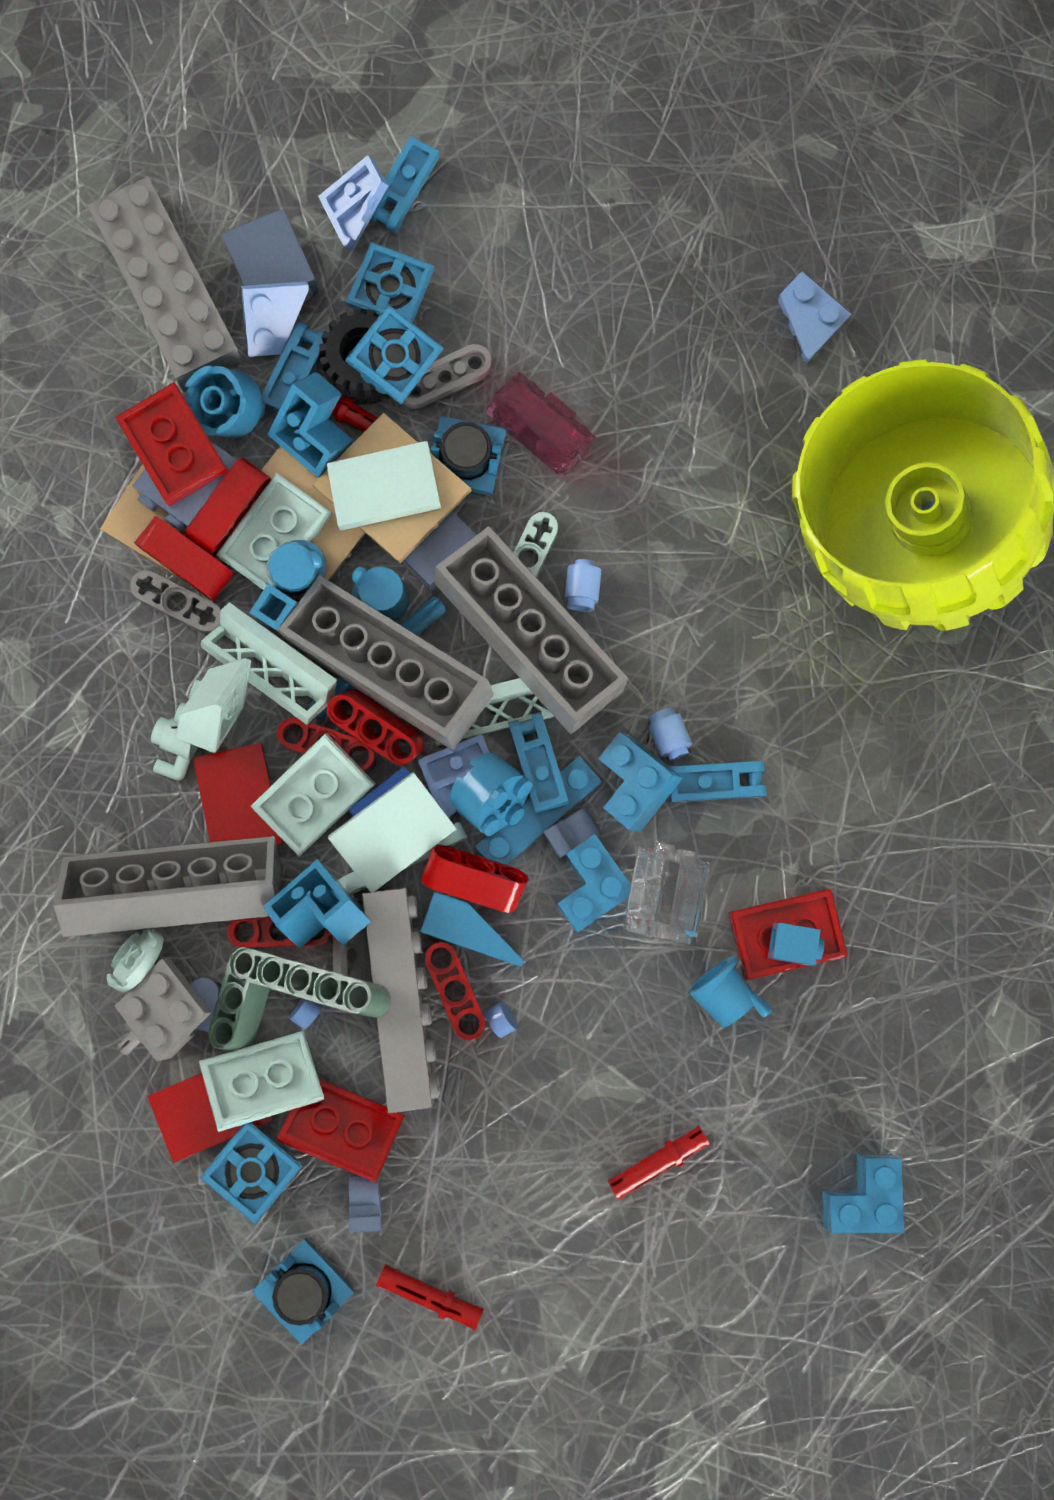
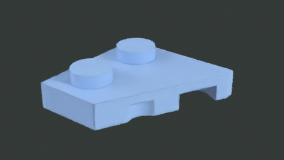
M369 155L318 196L343 246L350 251L356 247L388 188V184L375 159Z
M802 271L783 290L778 298L783 314L789 319L788 326L793 337L796 336L802 350L801 357L806 364L811 361L852 315Z
M306 281L241 286L246 353L248 357L282 354L309 290Z
M482 734L460 742L454 751L450 748H445L418 759L432 797L449 819L457 811L449 802L450 791L457 777L462 780L465 778L467 773L473 768L469 764L473 759L484 753H490Z

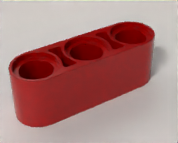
M245 458L238 459L192 520L185 532V537L216 558V554L238 526L240 520L246 515L272 480L271 477Z
M157 516L153 517L134 542L141 550L213 602L234 575L229 568Z
M347 690L329 701L327 714L334 724L397 765L408 764L423 752L425 746L424 739L418 730L357 690ZM343 700L351 703L353 707L352 715H348L343 711ZM371 719L377 720L381 724V735L372 731L370 727ZM400 739L407 740L410 743L411 754H406L400 749Z
M293 717L282 721L277 728L279 742L286 750L303 756L324 734L328 733L350 757L359 749L369 752L367 763L359 766L366 774L370 773L376 766L377 757L375 751L355 737L311 722L306 725L298 718ZM298 727L303 729V737L298 743L291 744L286 741V734L291 728Z
M435 845L421 876V881L424 885L435 891L507 913L516 910L529 880L528 876L517 868L446 845Z
M269 916L232 920L228 926V938L237 947H297L288 937L283 941L275 939L273 936L275 924ZM249 922L254 927V936L250 941L243 942L238 937V929L243 923ZM326 929L322 938L318 940L311 939L303 947L325 945L331 940L332 934Z
M434 943L426 951L425 961L455 1033L463 1040H474L481 1036L485 1029L484 1015L455 949L448 943ZM439 948L449 950L452 957L449 966L443 969L435 967L432 963V954ZM451 981H460L465 986V996L460 1001H452L446 996V986ZM464 1014H474L479 1019L480 1026L475 1033L467 1034L461 1030L459 1021Z

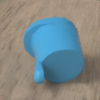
M293 540L277 546L269 555L266 564L267 575L272 585L279 591L287 594H301L308 591L319 575L324 577L326 572V559L322 551L314 543L305 540Z
M358 566L353 571L352 580L355 583L351 591L352 596L394 622L400 620L407 612L410 603L409 591L400 576L392 569L386 567H374L366 571L365 568Z
M732 955L715 965L701 976L688 991L691 997L722 1028L740 1019L753 1006L763 1017L768 1016L772 1012L770 1004L751 990L735 966L739 960L736 955Z

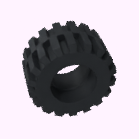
M354 309V315L351 316L344 312L339 315L341 321L337 323L333 319L328 324L330 332L324 331L321 337L323 344L319 345V352L326 380L339 392L344 393L345 399L347 397L353 400L358 398L359 404H367V399L372 398L374 403L381 402L380 396L383 394L376 391L373 384L366 383L360 376V372L344 362L347 354L356 347L378 317H376L375 310L368 309L367 314H361V309Z

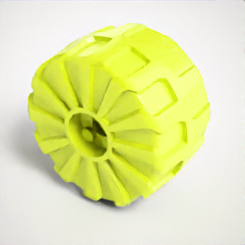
M926 359L900 362L898 366L879 371L868 377L862 376L842 389V394L826 408L820 417H816L808 428L802 440L804 447L801 452L798 470L792 476V501L799 517L804 543L814 564L832 588L851 606L856 605L875 614L883 625L905 631L910 624L932 625L942 631L967 626L971 616L986 609H1000L1011 602L1023 590L1022 579L1030 568L1037 566L1045 558L1053 534L1054 473L1051 459L1035 420L1027 406L1019 396H1010L1001 386L992 381L988 373L967 364L957 366L947 363L927 362ZM930 500L935 501L932 508L928 510L919 509L920 505L927 504Z

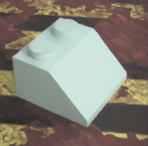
M243 658L211 668L201 681L196 680L194 682L188 702L186 704L182 702L175 713L174 722L178 723L177 739L216 753L244 708L251 660Z

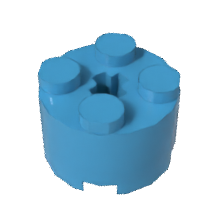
M204 366L195 371L186 382L185 387H188L186 401L206 434L223 438H240L250 433L259 422V419L264 416L266 405L262 401V394L258 384L246 373L222 366Z
M493 752L484 753L469 763L473 768L463 780L459 777L456 778L450 791L449 802L461 816L489 837L507 824L514 826L522 819L525 813L522 807L533 784L503 758L498 757Z

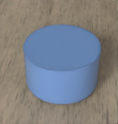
M301 998L291 1011L289 1019L302 1029H306L318 1016L322 1004Z
M501 1001L485 1011L488 1024L498 1037L503 1038L518 1028L516 1019L505 1002Z

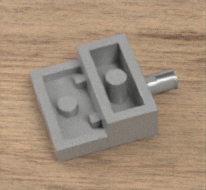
M169 957L162 958L141 982L114 1006L131 1030L117 1044V1047L122 1049L121 1053L129 1055L141 1043L156 1062L170 1059L195 1035L193 1031L212 1013Z

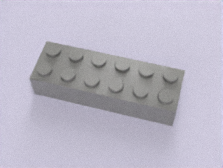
M147 176L88 204L87 206L182 391H188V387H185L186 382L195 371L204 366H222L233 369L243 364L231 335L149 177Z
M489 526L435 566L434 584L570 734H573L623 693L629 678Z
M320 575L278 629L289 646L453 751L494 695L486 678Z
M275 836L63 857L53 903L63 937L267 917L269 915L263 906L280 892L281 865Z
M406 888L362 894L364 912L371 921L366 925L372 981L384 986L390 994L388 1010L382 1016L377 1017L388 1113L432 1108L435 1098L440 1096V1084L438 1074L431 1075L430 1062L436 1060L434 1038L427 1039L426 1025L432 1024L430 1004L423 1003L421 989L427 988L425 967H418L417 954L423 953L421 932H414L413 919L419 918L417 897L415 895L410 896V892Z

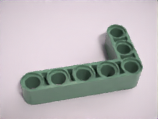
M241 947L236 949L229 959L208 1037L211 1045L220 1050L235 1051L252 1046L257 1036L270 989L369 1017L382 1016L388 1010L390 994L384 986L271 953ZM368 994V1000L365 1004V998Z

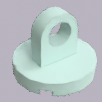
M142 929L143 933L141 935L136 932L123 943L112 960L111 967L115 969L113 975L107 974V982L110 987L118 992L125 993L140 983L157 964L155 962L161 952L164 940L162 933L157 929Z

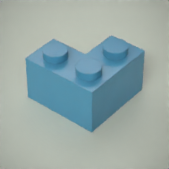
M315 372L292 384L267 435L319 478L327 470V463L335 462L345 452L346 448L352 445L354 440L329 420L342 393Z
M619 731L598 758L624 780L603 809L631 831L641 832L683 779L682 776L633 736Z
M595 834L565 855V859L584 885L557 903L556 906L577 934L636 892Z
M318 859L263 906L277 928L299 949L324 927L344 946L371 922L342 884Z
M857 1154L858 1190L822 1191L823 1227L830 1233H904L902 1158L893 1154Z

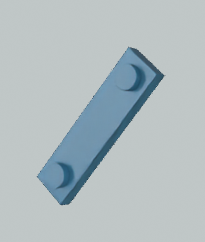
M578 756L560 772L569 804L536 814L530 798L524 803L522 807L525 810L524 816L516 825L511 826L507 824L493 835L486 836L475 848L484 858L508 865L537 840L545 830L552 827L600 785L602 781L584 760Z

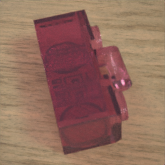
M519 372L495 392L486 413L558 476L563 478L587 455L596 437L584 425L574 419L577 414L553 393L550 392L544 397L545 393L534 382Z

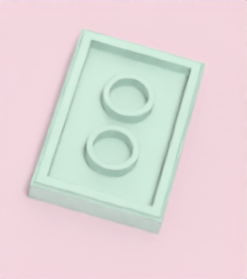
M428 441L327 463L337 524L340 531L441 509Z
M276 473L216 556L264 590L267 584L276 588L272 585L267 575L266 564L271 552L277 546L293 540H305L312 543L333 514Z
M326 733L265 791L251 807L300 857L376 783Z
M412 772L328 836V839L372 893L457 828L416 774Z
M304 1031L199 1061L218 1132L324 1100Z

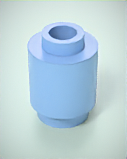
M578 559L575 560V564L568 566L564 597L567 601L568 609L580 612L594 611V606L599 601L602 571L599 567L595 566L594 561Z
M674 707L660 710L649 716L648 719L651 725L648 728L661 758L669 757L670 761H675L689 754L688 748L693 743L681 715L676 714Z

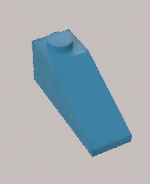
M434 892L420 931L421 933L519 967L522 966L523 959L468 903L458 897Z

